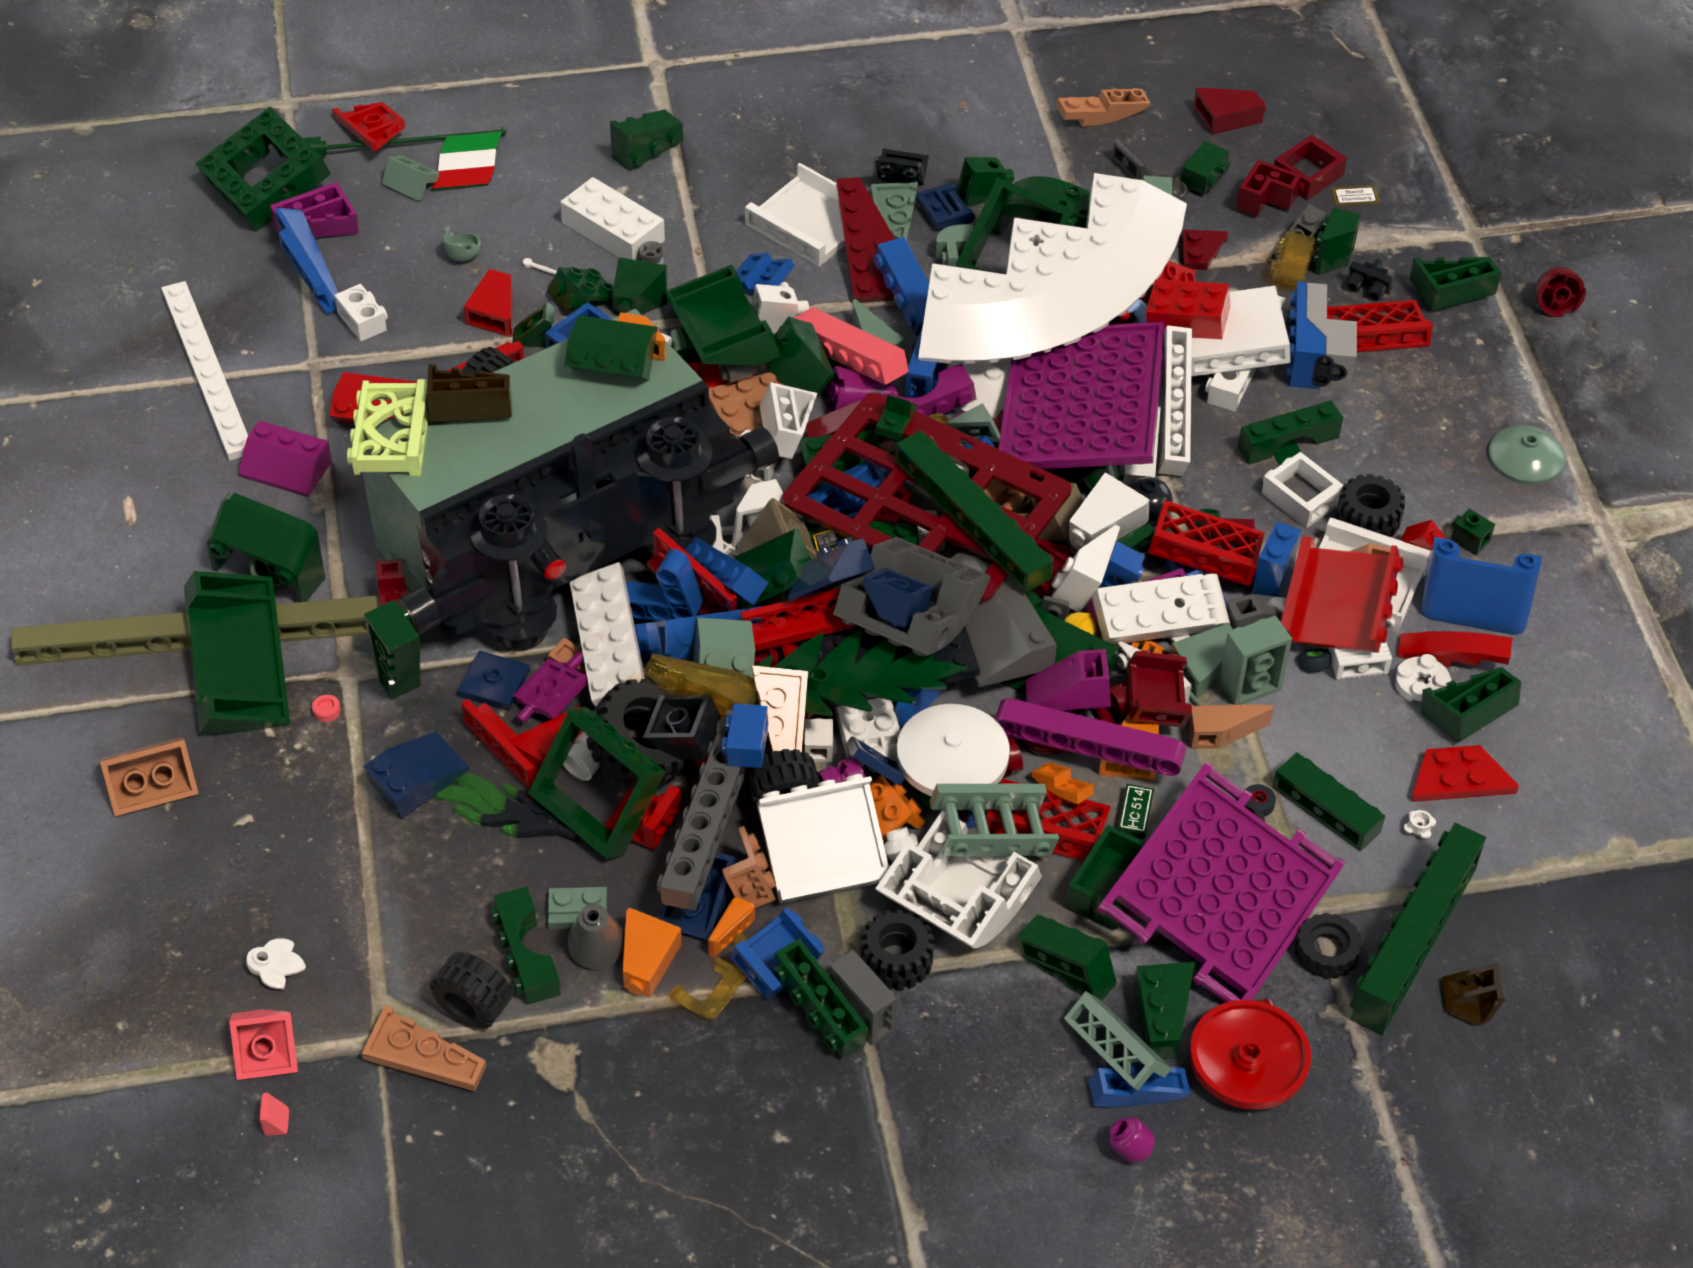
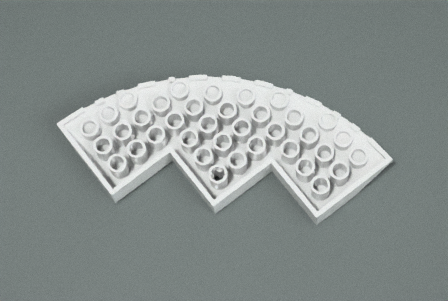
M1094 173L1086 228L1014 218L1006 274L932 264L918 360L950 364L953 360H965V364L975 363V360H989L990 363L999 362L1000 359L1009 357L1017 360L1030 357L1031 353L1043 350L1045 353L1050 352L1051 348L1061 344L1064 346L1081 340L1082 336L1090 332L1095 333L1103 329L1116 316L1125 314L1137 299L1142 298L1146 294L1148 288L1154 284L1155 279L1161 276L1177 245L1183 228L1187 203L1143 180Z

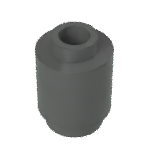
M721 364L718 366V371L721 379L726 380L729 384L751 378L753 374L757 373V365Z

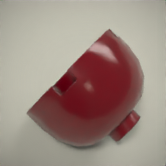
M1555 267L1547 270L1540 276L1535 286L1536 301L1545 313L1554 317H1563L1565 315L1562 313H1569L1570 311L1572 313L1575 312L1582 305L1586 296V288L1581 277L1566 267Z

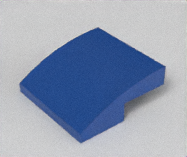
M768 252L750 254L736 272L739 275L744 293L754 295L756 284L779 286L795 265L791 258L772 260Z

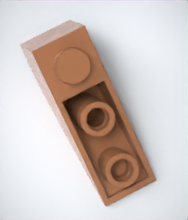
M1262 704L1192 706V715L1188 720L1191 749L1221 748L1269 726L1274 706Z

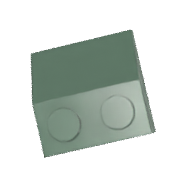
M696 617L693 673L753 677L751 666H754L755 645L752 622Z

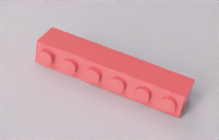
M814 307L794 317L812 323L827 357L886 385L909 372L905 351L889 342Z

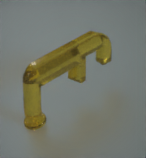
M741 933L738 936L735 935L733 937L734 945L736 946L743 940L746 942L749 938ZM717 957L714 961V968L717 972L723 974L724 977L705 1002L684 991L682 985L676 986L670 992L669 998L674 999L685 1008L705 1019H714L738 990L746 976L736 964L733 966Z

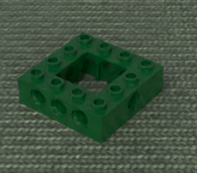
M268 107L195 163L205 181L255 231H258L272 220L270 205L307 193L331 175L323 158L271 107ZM271 144L281 158L284 157L286 161L251 187L240 175L247 172V169L259 159H264L270 152L269 145Z

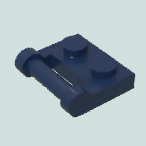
M952 183L916 193V201L937 230L961 222L969 224L975 219L974 212L966 207ZM947 199H950L958 211L955 212Z

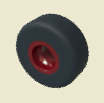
M1254 784L1245 789L1253 794L1248 801L1258 806L1264 817L1273 812L1276 796L1272 789L1262 784Z

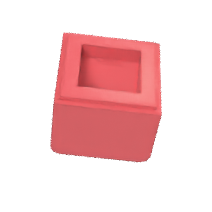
M263 1093L260 1109V1123L263 1133L265 1135L287 1134L289 1108L269 1093Z

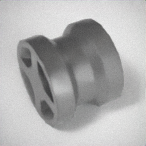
M647 241L640 246V261L664 265L663 246L659 242Z

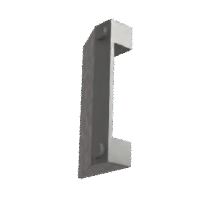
M967 549L949 558L983 573L993 563ZM1008 576L992 599L979 602L965 625L980 667V675L973 677L978 687L1039 673L1055 664L1057 644L1022 588Z

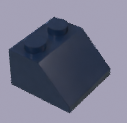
M887 568L864 577L862 582L879 617L887 620L889 625L896 628H904L910 625L914 614L927 611L934 586Z

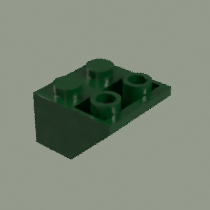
M1333 208L1330 217L1325 216L1322 225L1324 232L1319 231L1316 246H1318L1319 250L1316 249L1312 262L1316 264L1315 274L1321 275L1349 265L1355 248L1361 214Z

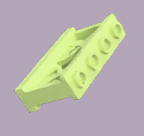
M418 379L417 383H369V381H363L362 390L357 391V406L359 409L354 410V425L356 428L351 429L350 434L351 445L353 446L348 448L347 451L348 464L353 465L354 475H360L361 472H409L410 476H421L429 420L426 395L427 379ZM373 400H380L381 404L374 406L371 403ZM384 400H390L392 403L387 405ZM403 411L404 415L406 413H412V415L405 417L400 412ZM392 415H395V418L401 424L411 426V428H405L396 432L390 440L375 430L378 424ZM401 438L409 439L406 442L400 441ZM367 449H373L371 455L363 454Z

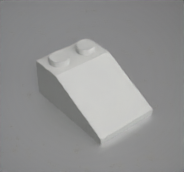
M1114 525L1082 547L1073 559L1069 557L1066 560L1062 569L1063 573L1058 572L1052 581L1051 586L1054 587L1053 598L1068 601L1069 608L1077 612L1082 610L1102 583L1120 529L1119 526Z

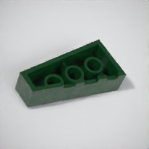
M392 600L365 613L364 617L378 680L387 695L393 700L420 687V636L411 625V619L406 609H400L395 600Z

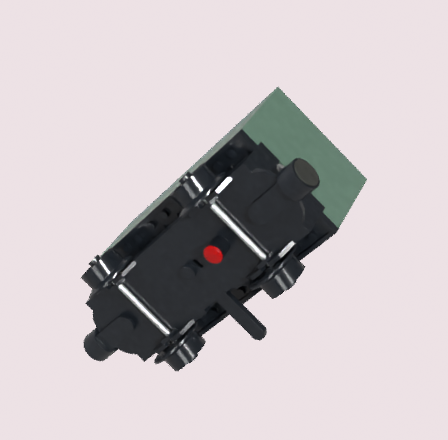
M636 309L627 312L628 314L641 315ZM615 317V318H613V319H611V320L617 321V320H618V317ZM568 339L493 372L510 375L512 417L499 420L491 418L474 421L453 420L449 422H430L429 419L421 476H410L409 472H363L375 544L386 560H403L405 584L412 592L399 597L397 605L400 609H406L411 619V625L418 634L438 625L442 630L451 626L455 633L460 635L479 625H485L486 629L495 635L504 646L512 649H527L542 642L548 633V629L556 620L557 605L552 596L553 589L643 546L647 547L653 554V532L658 527L684 550L693 542L695 537L713 547L716 542L717 528L711 519L712 513L734 503L733 493L743 482L745 475L751 472L756 473L779 461V451L773 436L764 427H758L739 437L730 433V427L710 407L708 385L666 341V360H652L650 379L644 380L571 369L564 366ZM401 413V415L408 417L412 415V413H406L405 415L404 413ZM394 416L378 424L375 430L390 440L396 432L405 428H411V426L401 424ZM407 438L400 439V441L406 442L409 440ZM367 449L363 455H371L373 449Z

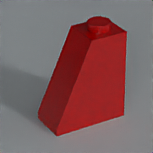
M488 269L464 305L466 325L511 337L513 288L510 274Z

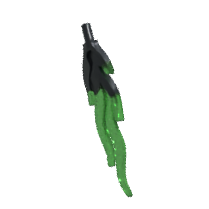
M464 773L452 782V784L464 787L447 786L433 796L436 799L459 802L474 808L478 812L461 805H455V813L481 826L503 827V833L508 836L555 837L556 834H560L574 840L579 838L573 830L561 823V820L529 795L527 791L517 789L507 783L504 784L505 792L512 799L522 804L507 798L486 779Z

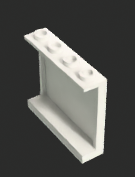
M801 163L797 164V176L761 206L751 202L745 207L746 226L818 267L845 246L836 183Z
M1276 286L1230 292V310L1223 339L1192 338L1191 376L1290 363V343Z
M1330 517L1325 536L1319 546L1321 549L1351 551L1369 543L1391 548L1392 545L1398 547L1399 555L1403 557L1404 561L1401 573H1397L1398 591L1396 596H1392V617L1390 620L1387 619L1385 625L1388 631L1398 634L1426 570L1430 550Z
M856 774L846 777V782L836 784L835 780H827L818 783V787L808 789L807 785L798 786L790 789L791 793L780 795L779 791H773L763 794V799H759L757 808L772 875L776 883L775 888L779 904L880 883L891 865L888 866L869 785L872 781L871 776L863 778L862 774Z

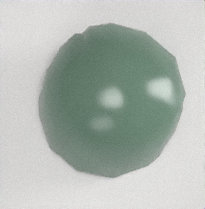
M460 230L456 236L452 237L447 232L442 238L447 256L454 261H468L476 257L482 248L479 236L473 233H464Z

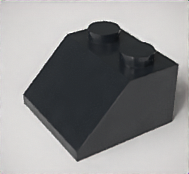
M710 694L660 695L643 739L645 742L680 760L706 759L709 744L713 741L717 723L722 716Z

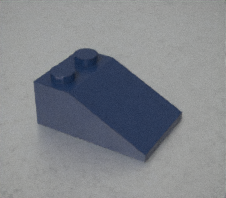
M849 537L837 542L838 548L834 550L830 546L817 551V557L806 563L788 594L789 601L836 587L876 569L864 539L853 541Z
M437 732L389 748L363 766L370 784L402 819L470 770L463 759Z
M717 852L696 911L662 904L657 919L680 927L683 934L708 940L733 894L722 869L740 861L736 857Z

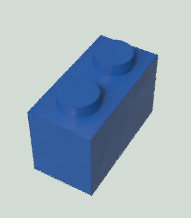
M733 705L732 715H727L726 732H729L728 737H723L722 754H727L728 766L762 768L769 727L768 706Z

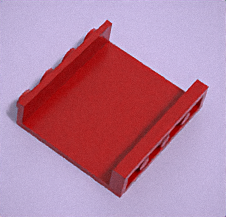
M1302 536L1281 619V624L1292 638L1291 643L1379 653L1381 643H1385L1387 638L1386 621L1392 617L1393 606L1391 599L1392 596H1396L1398 591L1397 573H1401L1404 561L1403 557L1399 555L1398 547L1392 545L1390 555L1316 548L1313 537Z

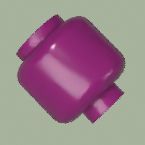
M1121 1118L1111 1127L1109 1142L1112 1149L1126 1162L1137 1163L1146 1160L1152 1154L1155 1136L1138 1118Z

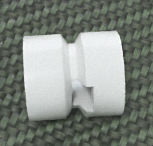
M582 732L575 740V744L572 745L563 766L574 777L588 781L597 772L600 764L594 762L591 756L593 751L588 749L586 742L589 736Z

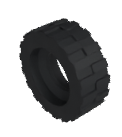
M1323 913L1321 915H1313L1310 919L1307 918L1299 928L1295 944V955L1298 957L1299 964H1302L1303 969L1311 972L1312 975L1323 977V979H1338L1340 976L1348 975L1349 971H1353L1362 948L1361 934L1357 931V927L1351 924L1350 920L1342 918L1338 914ZM1323 935L1332 936L1342 943L1343 950L1338 956L1333 957L1320 954L1314 947L1316 938Z

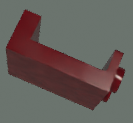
M1147 650L1134 652L1127 664L1130 720L1132 722L1184 728L1192 715V704L1185 702L1183 670L1188 663L1187 657L1177 656L1176 654L1152 653Z

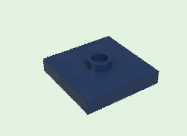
M479 650L458 689V695L462 698L510 710L515 701L513 695L526 680L530 672V664Z
M850 737L846 745L852 757L862 762L863 766L872 773H880L897 785H901L905 775L895 761L856 737Z

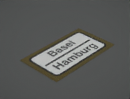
M1375 185L1331 188L1336 205L1380 203Z

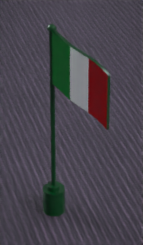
M501 127V130L391 139L384 145L445 139L439 157L438 181L434 183L431 191L488 186L494 174L497 147L501 136H505L507 131L504 127ZM321 136L303 138L322 158L323 155H327V150L367 146L363 142L326 145V141H321Z

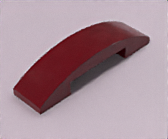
M394 559L375 562L380 606L392 600H395L397 603L399 597L407 594L403 560Z

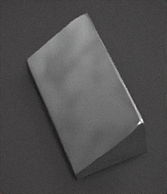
M1117 138L1114 139L1112 158L1133 179L1143 180L1144 175L1152 176L1144 164Z

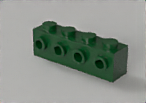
M799 938L775 952L772 969L774 976L789 989L793 1002L797 1006L801 1005L805 1010L811 1026L814 1029L818 1028L824 1035L827 1047L832 1052L836 1051L842 1059L866 1044L869 1028L802 940Z

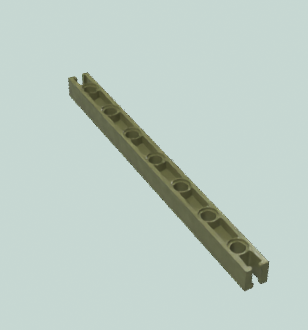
M379 595L276 604L280 642L366 635L368 630L364 614L380 606ZM187 612L12 628L11 649L13 653H16L15 662L17 666L191 650Z

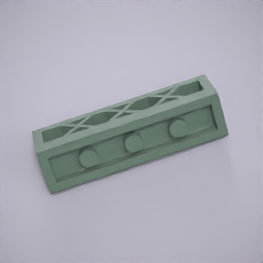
M1087 991L1064 1017L1136 1090L1142 1087L1153 1072L1165 1078L1172 1069L1102 1000ZM1087 1008L1089 1010V1023L1079 1024L1076 1019ZM1106 1027V1040L1096 1041V1028ZM1124 1044V1057L1114 1059L1113 1045ZM1141 1061L1145 1066L1133 1078L1131 1076V1063Z

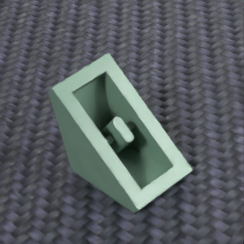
M983 403L949 421L950 427L977 439L986 435L991 442H1000V433Z

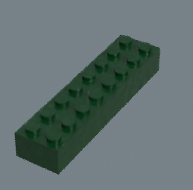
M1454 823L1449 832H1443L1437 845L1439 849L1437 852L1432 851L1426 863L1428 868L1425 872L1421 871L1414 884L1416 889L1414 892H1408L1402 905L1404 907L1402 913H1396L1390 926L1393 929L1390 934H1384L1378 947L1380 949L1379 953L1371 956L1366 967L1368 972L1365 976L1361 975L1355 985L1354 991L1356 993L1349 1007L1353 1008L1351 1021L1383 1036L1473 877L1480 860L1486 836L1458 823Z

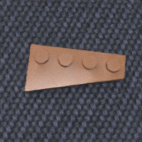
M387 1005L384 1006L362 1051L363 1060L471 1091H476L486 1069V1060L455 1043L450 1044L446 1042L436 1032L421 1028L416 1025V1021L407 1016L403 1018L394 1013V1009Z

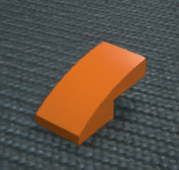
M1047 762L1032 771V777L1039 784H1045L1048 791L1069 802L1079 804L1094 795V784L1071 778V768Z

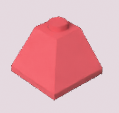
M261 1009L232 1013L229 1022L237 1080L298 1072L291 1012Z

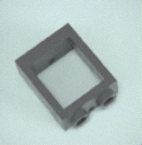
M854 950L846 955L836 957L830 964L829 977L869 1028L866 1040L871 1045H874L895 1031L897 998Z

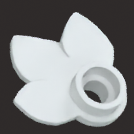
M288 939L270 940L264 947L250 950L246 958V964L250 972L260 976L266 986L275 989H284L285 976L300 973L306 968L302 958L292 952L294 942Z

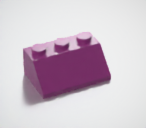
M259 420L247 437L238 472L239 477L309 497L332 463L329 441Z

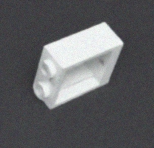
M1299 452L1292 458H1287L1276 469L1270 470L1265 474L1261 494L1307 529L1337 508L1343 484ZM1297 473L1321 491V493L1306 502L1286 487L1283 482Z

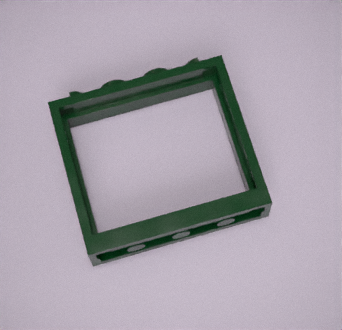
M997 177L956 266L984 271L975 267L1010 191L1063 215L1059 223L1060 225L1076 227L1080 215Z
M582 707L568 710L528 794L602 856L610 859L625 854L666 771L654 762L655 759L646 756L637 749L638 747L634 742L622 737L614 726L601 720L595 711ZM580 729L640 777L612 832L554 784Z

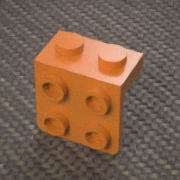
M880 775L870 784L883 843L887 840L886 833L899 829L906 822L917 829H920L926 823L920 814L923 811L915 800L912 798L909 800L906 797L907 789L902 783L899 786L883 775Z

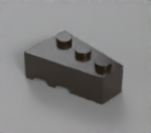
M428 364L426 395L430 422L474 421L491 418L499 420L512 417L510 375L476 371V375L461 373V368L454 367L451 371L437 370V365Z

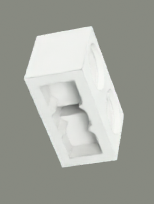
M361 284L335 294L337 313L360 342L387 330L385 320L388 319L384 307L379 306L370 291L367 292Z

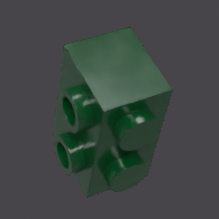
M1204 141L1182 166L1180 181L1186 184L1187 188L1205 195L1210 188L1215 187L1219 177L1227 173L1230 167V162L1228 161L1229 151Z

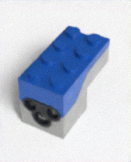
M1297 282L1296 292L1291 291L1290 306H1293V308L1288 309L1286 321L1287 324H1291V326L1287 327V335L1290 341V363H1286L1285 376H1290L1289 387L1349 392L1357 358V322L1327 319V284Z

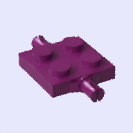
M576 652L568 662H557L548 658L517 690L513 697L517 703L525 706L515 716L518 722L525 724L533 713L542 714L553 720L588 684L586 675L575 670L584 661V657L580 652Z

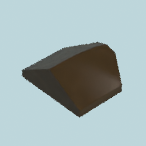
M1499 963L1442 977L1447 1013L1471 1025H1482L1489 1022L1505 1001Z

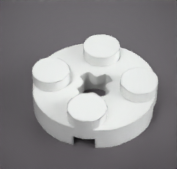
M1424 654L1421 657L1409 658L1398 666L1395 687L1398 693L1407 701L1412 702L1413 699L1422 701V689L1431 687L1432 690L1446 687V683L1451 681L1448 670L1440 662L1436 661L1433 655ZM1418 678L1426 679L1428 681L1427 684L1423 681L1418 682Z

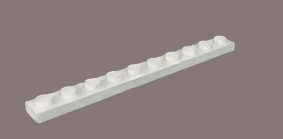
M186 281L161 287L229 461L241 458L248 434Z

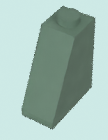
M1229 623L1172 643L1170 654L1187 657L1188 663L1183 670V675L1191 684V691L1197 698L1201 697L1220 677L1227 633L1233 630Z

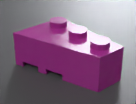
M337 182L270 205L272 223L278 235L282 229L276 220L275 209L277 208L301 210L314 238L359 234L357 213Z

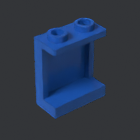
M786 907L775 920L746 942L743 940L737 944L729 957L768 1001L786 987L784 983L781 984L772 971L775 952L799 938L817 961L820 960L825 951L820 939L816 935L810 934L804 927L801 917Z

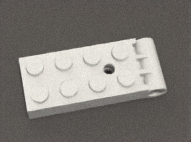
M1198 574L1097 588L1092 595L1102 639L1112 645H1116L1120 641L1130 643L1200 633L1226 623L1231 625L1217 574Z
M882 698L867 700L873 707V710L870 712L847 706L833 708L847 758L852 755L846 743L851 736H854L898 764L897 742L900 728L891 700ZM858 761L862 770L866 771L867 769L863 766V763Z

